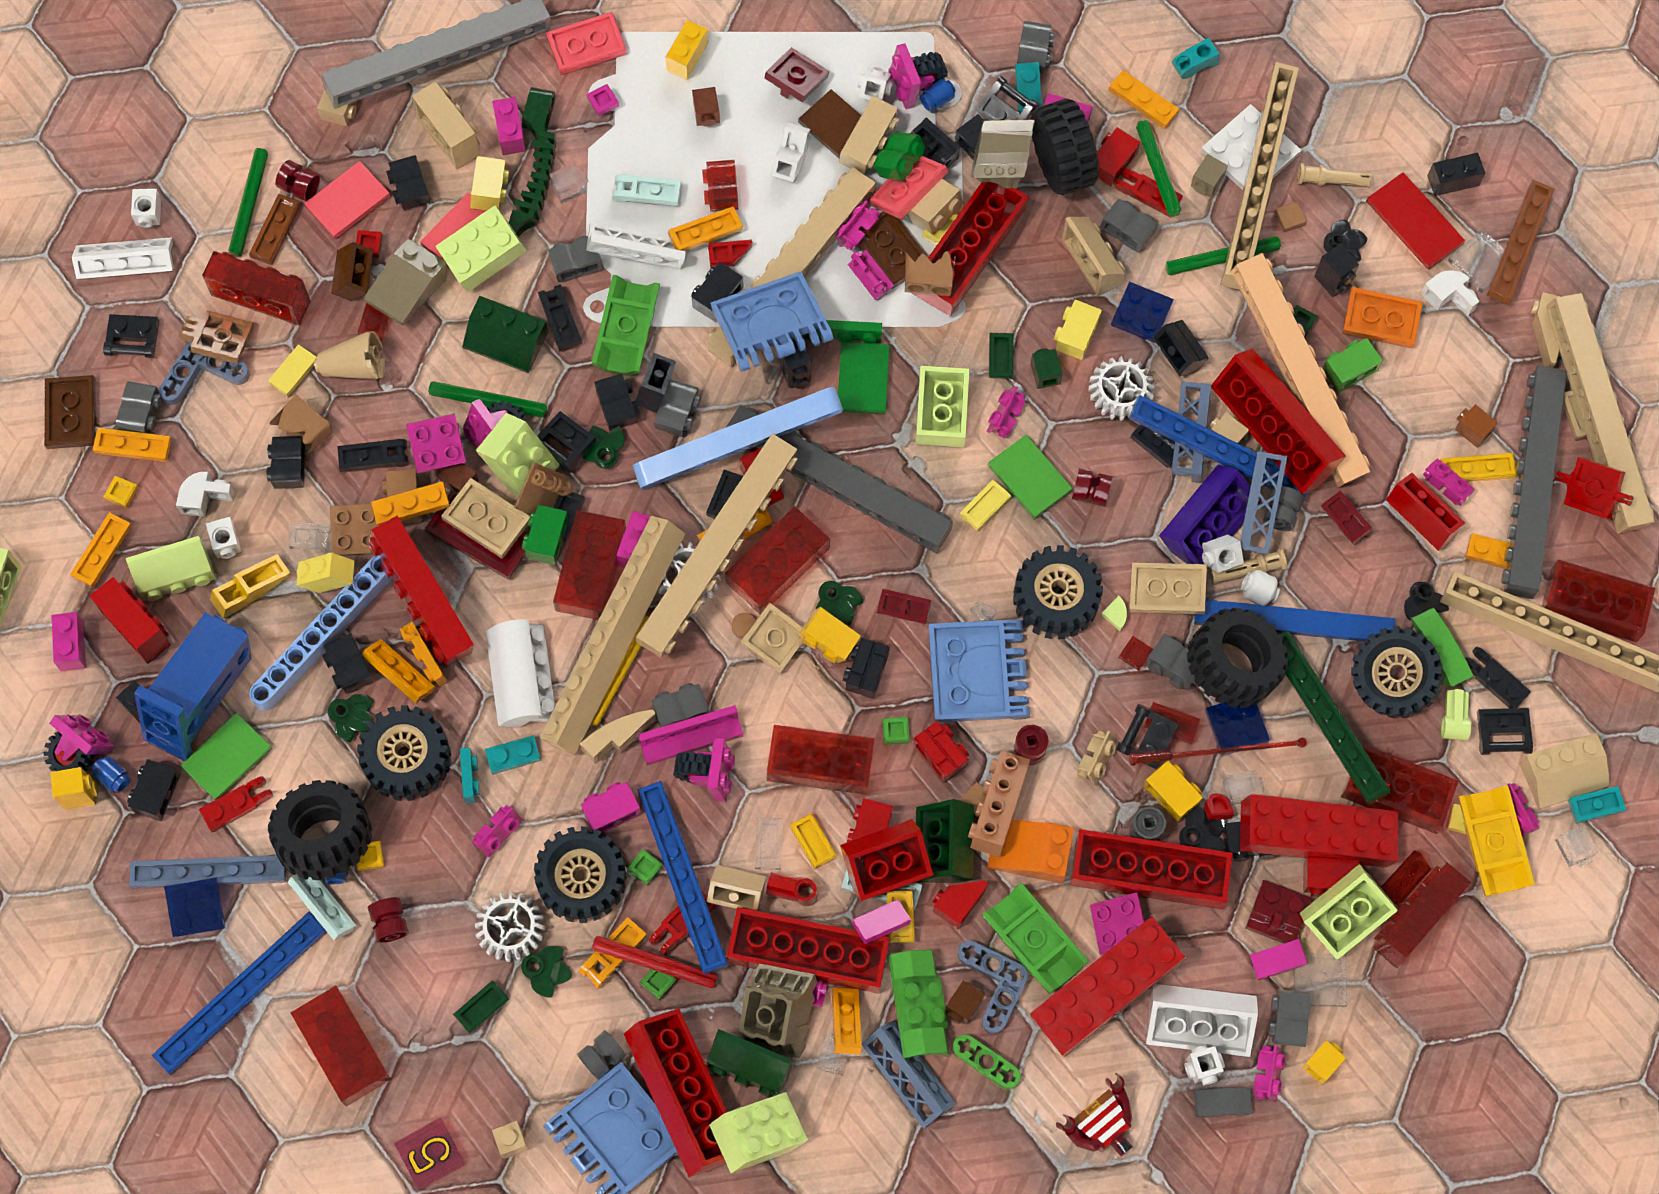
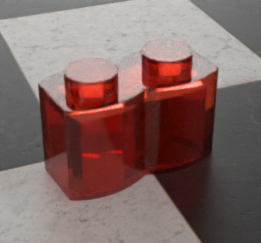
M735 160L706 162L707 169H702L703 184L708 183V190H704L705 205L710 204V212L721 211L733 206L735 210H739Z

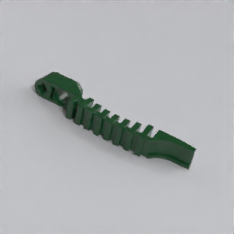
M531 87L522 116V128L530 130L537 139V141L533 140L531 144L534 148L533 157L536 161L533 162V168L536 172H531L530 177L533 179V182L528 181L526 185L530 192L524 190L521 192L524 201L514 199L513 204L516 210L512 209L509 224L518 238L524 231L534 227L536 220H540V210H543L544 200L547 198L546 190L550 186L551 169H553V159H555L556 135L555 133L547 132L555 103V91Z

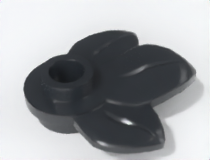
M1339 220L1331 226V232L1325 236L1323 246L1325 251L1329 252L1341 243L1358 262L1361 261L1358 249L1366 244L1368 238L1362 231L1351 229L1348 220Z
M1427 582L1414 583L1409 590L1410 597L1404 603V612L1409 621H1411L1412 617L1431 608H1434L1437 613L1449 610L1448 605L1440 602L1442 595L1434 592L1433 587Z
M1200 806L1192 809L1185 818V827L1180 831V844L1223 851L1226 845L1218 837L1223 831L1225 820H1208ZM1193 834L1196 837V841L1190 842L1187 839V835Z

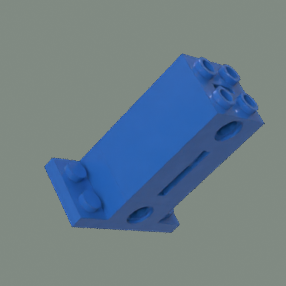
M206 612L203 614L150 688L146 689L140 685L134 693L144 741L184 762L192 755L191 742L251 660L249 635L244 629L227 624L217 615L211 616Z

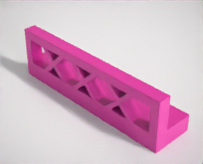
M734 705L640 733L638 736L646 765H651L674 758L678 753H691L713 746L714 738L725 739L727 742L743 737V732L738 719L737 708Z

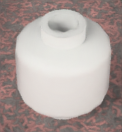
M1255 570L1252 573L1248 572L1241 584V590L1245 599L1262 606L1267 605L1270 601L1274 602L1280 592V589L1277 588L1278 581L1276 577L1261 570Z

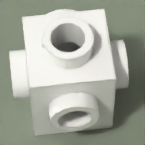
M880 67L868 68L865 74H861L858 82V88H861L859 98L869 102L872 96L884 100L886 96H890L893 88V82H890L891 73H887L885 69Z
M1204 1045L1192 1049V1053L1186 1059L1187 1063L1184 1064L1188 1077L1193 1078L1195 1084L1202 1082L1203 1086L1217 1082V1077L1224 1072L1223 1068H1225L1221 1053H1217L1215 1046L1207 1048ZM1199 1064H1205L1207 1071L1202 1072Z

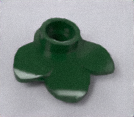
M592 426L589 433L595 436L597 442L582 459L595 462L602 469L612 468L618 461V452L624 446L623 431L618 426L608 434L601 428ZM605 455H610L609 460H602Z
M826 581L819 587L818 596L820 601L816 609L823 608L842 623L849 626L854 618L853 606L863 603V598L852 586L841 587L835 581ZM829 588L835 591L834 597L828 596L827 590Z
M354 694L347 700L336 699L330 703L327 714L329 719L334 722L335 733L339 738L346 742H351L355 731H368L365 726L370 720L374 723L372 716L367 712L373 704V700L370 697ZM336 708H344L345 714H337Z
M547 946L538 954L526 956L522 961V973L531 980L532 989L543 997L552 998L554 985L563 984L572 978L569 968L560 962L563 955L562 948ZM533 963L539 965V969L535 972L530 970V966Z

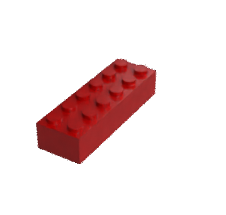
M981 182L928 257L932 263H936L948 251L952 268L954 267L951 295L912 294L951 317L1026 210L1029 196L1016 188H1004L993 182Z
M1253 348L1235 354L1212 383L1211 388L1238 420L1249 429L1250 434L1267 453L1287 456L1284 473L1302 494L1319 488L1346 457ZM1274 460V462L1280 467L1281 461Z
M398 515L371 529L370 543L368 545L374 556L379 555L382 559L381 567L387 578L392 577L395 581L394 590L400 599L405 598L408 606L406 609L413 621L418 620L421 628L419 632L426 643L428 641L431 642L433 646L432 654L438 664L443 663L446 668L471 654L474 647L472 640Z
M1250 794L1241 801L1240 851L1297 858L1359 860L1360 865L1387 868L1397 862L1398 811Z
M1079 829L1076 838L1070 886L1126 895L1138 892L1139 897L1223 910L1227 903L1233 853Z
M737 907L726 959L728 964L757 969L759 964L811 973L815 974L817 981L823 980V983L879 994L890 937L882 936L864 944L855 930Z
M1151 916L1032 1011L1030 1016L1060 1054L1065 1057L1183 963L1186 957L1153 916Z
M678 1008L636 1022L624 1033L625 1039L688 1177L726 1164L709 1124L724 1113H727V1110L680 1009Z

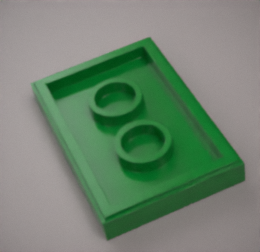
M841 342L838 397L843 407L842 412L885 415L889 344Z

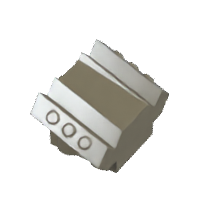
M1018 118L1017 120L993 119L983 121L975 149L971 177L981 182H993L1004 188L1017 189L1020 179L1025 177L1028 166L1029 147L1035 120Z
M759 964L753 974L751 986L746 987L738 1030L743 1032L742 1039L780 1055L800 1058L806 1047L804 1038L809 1031V1016L815 1000L812 993L818 983L815 974Z

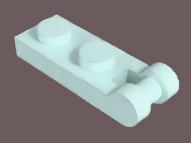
M631 175L615 176L614 184L616 185V190L613 191L612 199L616 202L633 201L678 206L681 181ZM627 186H632L631 191L625 190V188Z

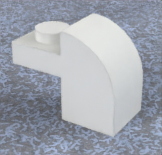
M790 122L786 124L781 147L774 158L772 176L794 182L807 153L810 129Z
M1453 270L1437 274L1425 284L1421 295L1436 310H1439L1452 300L1467 316L1475 311L1479 303L1475 292L1466 288L1470 278L1461 272Z
M198 472L189 476L182 483L176 507L181 514L205 517L209 499L233 502L235 492L227 481L216 479L212 482L213 480L208 472Z

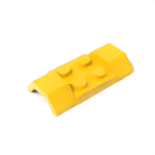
M1508 785L1475 794L1458 796L1464 818L1465 831L1476 872L1479 873L1484 896L1496 895L1535 885Z

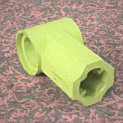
M1459 689L1447 690L1445 716L1441 725L1442 739L1469 740L1471 720L1468 719V692Z

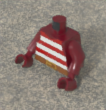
M1115 1073L1117 1081L1112 1084L1109 1078L1105 1079V1083L1112 1089V1092L1108 1089L1075 1118L1063 1114V1117L1066 1118V1124L1063 1126L1057 1122L1056 1127L1065 1131V1134L1077 1147L1102 1153L1111 1145L1122 1157L1133 1147L1123 1136L1131 1128L1130 1123L1133 1118L1130 1100L1124 1088L1125 1081L1123 1077Z

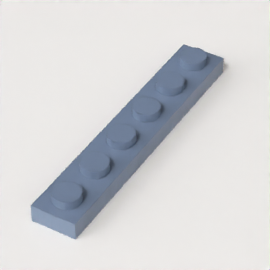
M277 855L130 861L129 887L131 889L286 882V867L282 866Z

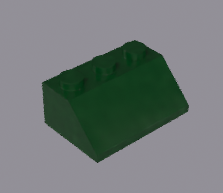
M479 296L469 316L462 348L529 374L548 335L547 324L545 320Z
M951 799L916 807V825L921 829L933 872L932 876L916 882L959 883L973 880L974 849L970 848L972 838L968 837L971 825L974 823L973 804Z
M718 1029L707 1059V1067L711 1068L710 1072L719 1077L724 1078L726 1074L735 1078L734 1082L745 1088H748L749 1085L759 1088L758 1093L770 1098L773 1095L781 1094L792 1069V1062L787 1057Z

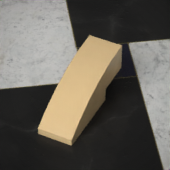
M653 710L636 712L604 725L580 743L581 751L594 764L613 747L621 754L639 737L638 734L646 731L657 720L656 713Z

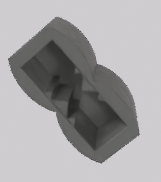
M1024 21L1017 64L1039 62L1040 74L1044 73L1045 67L1049 68L1052 54L1047 53L1048 46L1053 47L1055 33H1051L1052 25Z
M1118 199L1102 219L1100 227L1110 236L1119 239L1127 247L1140 253L1155 233L1157 224L1149 214L1138 212L1131 202Z
M581 236L576 241L568 244L557 243L548 250L558 282L569 281L581 275L593 274L604 269L600 254L586 251L588 236Z
M670 379L656 415L655 428L683 437L685 431L689 432L693 423V418L690 415L693 409H698L701 401V396L698 395V388Z
M127 381L123 392L122 404L116 418V428L122 431L147 434L153 431L156 425L154 413L156 408H160L162 403L158 388L153 385Z
M1164 634L1145 662L1148 665V669L1156 675L1160 676L1162 674L1169 679V683L1177 689L1183 688L1188 690L1195 680V676L1191 675L1189 670L1191 663L1187 662L1188 649Z
M685 684L679 688V691L669 693L668 691L661 692L652 700V707L660 727L709 713L699 684Z
M1278 989L1277 995H1272L1271 1011H1275L1274 1021H1269L1268 1036L1272 1037L1274 1044L1306 1047L1311 1007L1310 993Z

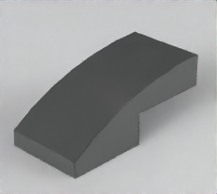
M1249 1087L1193 1091L1196 1117L1252 1114Z

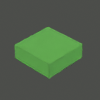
M908 717L882 719L884 745L908 744L910 742Z
M642 849L629 865L627 871L648 886L661 870L663 864Z
M651 969L641 980L640 985L658 1000H661L677 980L671 975Z

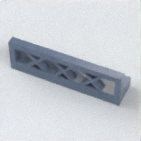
M1181 382L1178 414L1183 416L1192 410L1198 416L1195 422L1207 428L1211 384ZM1186 389L1200 390V397L1191 403L1185 396ZM1175 442L1172 474L1191 476V482L1201 483L1204 456L1195 451L1192 455L1191 449ZM1187 455L1193 461L1192 469L1179 468L1178 460Z
M1257 452L1240 540L1242 550L1264 554L1269 553L1287 456ZM1267 458L1281 461L1280 471L1271 477L1265 469ZM1265 473L1268 479L1262 482L1263 475ZM1278 476L1277 485L1273 481V478ZM1270 481L1276 491L1273 497L1265 501L1260 490L1261 486ZM1260 497L1263 503L1257 507ZM1272 500H1274V501H1273V506H1272V509H1271L1270 506L1268 505V503L1271 502ZM1266 506L1271 513L1269 521L1260 525L1255 517L1256 511ZM1255 521L1258 525V528L1253 531ZM1269 524L1268 532L1266 533L1263 527ZM1259 530L1266 537L1265 548L1250 546L1251 536Z
M894 1020L879 1027L862 1043L863 1048L923 1129L956 1105L921 1056L903 1058L899 1027ZM877 1038L884 1046L883 1053L877 1052L871 1044ZM890 1061L897 1063L899 1074H894L890 1070ZM905 1082L912 1083L915 1088V1096L907 1093ZM921 1103L927 1104L933 1112L928 1118L921 1111Z

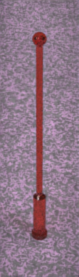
M1299 738L1297 741L1172 753L1171 751L1142 754L1130 753L1129 762L1131 766H1135L1136 764L1171 761L1172 758L1297 745L1303 748L1307 745V740Z

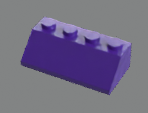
M1218 464L1160 533L1159 537L1170 552L1186 564H1204L1202 544L1225 535L1233 536L1244 523L1250 486L1239 470Z

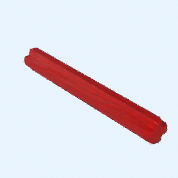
M596 936L593 941L592 949L594 951L708 988H713L716 983L717 975L711 972L704 975L702 969L601 936Z

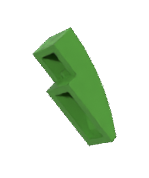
M1434 608L1411 618L1416 632L1424 635L1433 644L1440 656L1444 670L1442 671L1444 686L1453 687L1473 677L1458 644Z

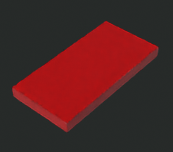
M1404 172L1370 195L1366 200L1427 270L1465 242V239Z

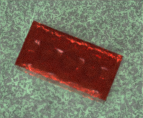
M213 251L202 274L211 296L300 326L311 302L304 282L298 276L291 274L286 276L272 267L263 268L251 260L245 259L243 261L237 259L228 252L219 253Z
M794 506L725 572V582L755 611L761 614L769 603L773 604L830 549V538Z
M580 510L576 511L553 599L555 611L599 620L610 598L618 566L616 555L626 530L625 520Z
M1557 560L1550 570L1541 607L1603 633L1637 642L1645 634L1655 588Z
M774 725L766 773L767 781L867 795L875 738Z
M1361 744L1391 793L1368 805L1348 774L1340 797L1367 808L1398 811V820L1437 834L1444 825L1459 781Z
M1448 862L1442 868L1437 865L1422 882L1426 886L1420 884L1406 900L1410 905L1404 903L1390 919L1394 924L1388 921L1374 938L1377 943L1373 949L1396 969L1471 884L1466 877Z
M336 985L290 1012L337 1096L345 1106L350 1105L391 1080L389 1073Z

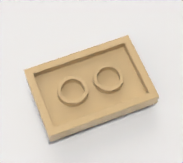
M472 478L468 480L452 501L450 507L441 516L442 520L502 559L528 526L530 520L529 515L515 509V506Z
M1132 562L1130 612L1205 615L1207 564Z

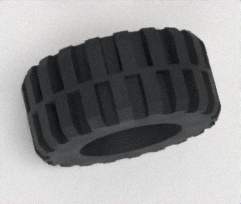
M1063 99L1037 107L1030 117V120H1035L1032 129V141L1039 165L1049 187L1056 194L1065 195L1093 186L1099 178V161L1093 135L1083 111L1080 110V106L1074 100Z
M1225 608L1211 615L1195 632L1193 638L1189 641L1187 662L1191 663L1189 670L1191 675H1194L1196 678L1194 680L1198 687L1201 686L1205 690L1203 693L1208 697L1213 696L1216 702L1220 704L1225 702L1229 707L1236 708L1239 705L1241 708H1246L1260 703L1284 679L1286 669L1288 668L1287 648L1283 646L1284 639L1281 634L1278 635L1275 631L1277 628L1273 624H1268L1265 621V617L1262 615L1257 616L1254 614V611L1248 609L1242 611V608H1232L1231 610ZM1222 644H1230L1243 651L1250 660L1253 672H1247L1234 666L1226 657Z
M321 780L312 781V784L306 785L304 783L299 785L297 790L287 792L286 798L284 800L280 799L275 805L277 809H273L271 812L268 833L280 863L283 867H286L289 873L292 875L297 874L299 878L307 880L309 877L312 880H322V877L331 879L335 878V875L340 872L342 874L346 873L351 865L355 866L360 862V856L366 854L368 850L367 844L371 843L372 825L361 798L353 789L340 782L336 784L335 781L326 780L324 783H321ZM325 820L340 821L337 827L325 837L316 840L301 839L305 831L318 822Z

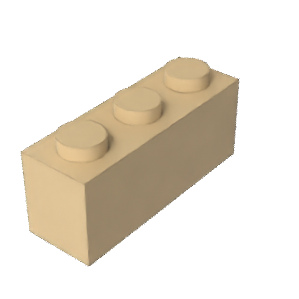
M872 96L840 153L839 163L850 169L854 167L864 175L868 168L872 169L877 158V151L879 149L883 150L888 141L887 133L889 130L894 131L899 121V118L896 117L898 108Z

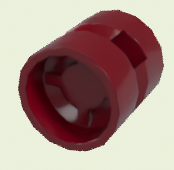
M287 160L278 171L275 185L287 193L293 192L295 197L307 202L315 195L319 187L320 174L308 168L303 169L302 165Z
M1079 468L1072 499L1086 502L1089 499L1092 504L1105 507L1113 476L1102 473L1094 476L1092 471Z
M1037 725L1022 727L1015 739L1014 754L1030 759L1029 766L1040 763L1045 757L1049 743L1046 731Z
M400 898L382 899L367 907L371 922L376 923L373 931L377 943L396 941L409 934L406 920L401 918L404 911Z

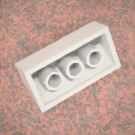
M1155 984L1152 987L1149 1003L1146 1044L1189 1050L1204 1045L1207 1048L1215 1046L1217 1053L1250 1057L1258 1017L1257 996Z

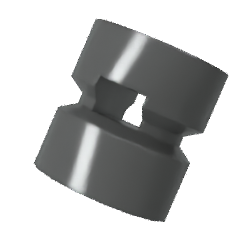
M1285 486L1281 487L1274 529L1280 531H1292L1297 520L1296 514L1300 511L1304 496L1299 491ZM1275 488L1272 491L1271 497L1275 495ZM1272 500V501L1270 502L1271 505H1269V506H1270L1271 509H1272L1273 501H1274V500ZM1268 509L1264 515V523L1269 521L1271 517Z
M1147 806L1141 808L1136 812L1130 825V836L1159 841L1166 828L1164 814L1155 807Z
M604 1030L594 1039L593 1046H585L577 1053V1056L594 1077L599 1080L609 1071L610 1064H618L626 1057V1054L611 1035Z

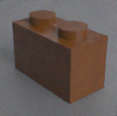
M352 242L337 250L331 294L351 302L367 294L373 254L372 249Z

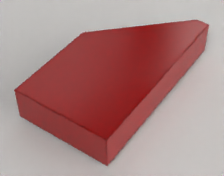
M752 239L708 243L710 268H715L719 262L727 267L735 266L752 247Z

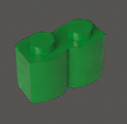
M896 131L887 141L885 149L877 155L873 166L879 177L903 181L911 173L913 164L923 155L925 145L917 134Z

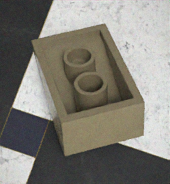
M407 239L393 253L365 295L364 302L399 324L404 325L446 281L447 263L415 242Z

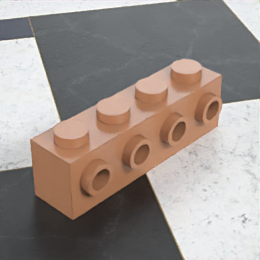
M1002 750L999 759L993 758L989 773L993 774L992 780H986L982 794L987 796L985 802L979 801L975 816H979L977 824L972 823L968 835L969 838H972L970 848L1000 857L1030 759Z

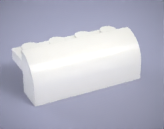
M527 619L502 622L486 631L498 726L519 728L530 721L548 722L555 708L544 625L529 624Z

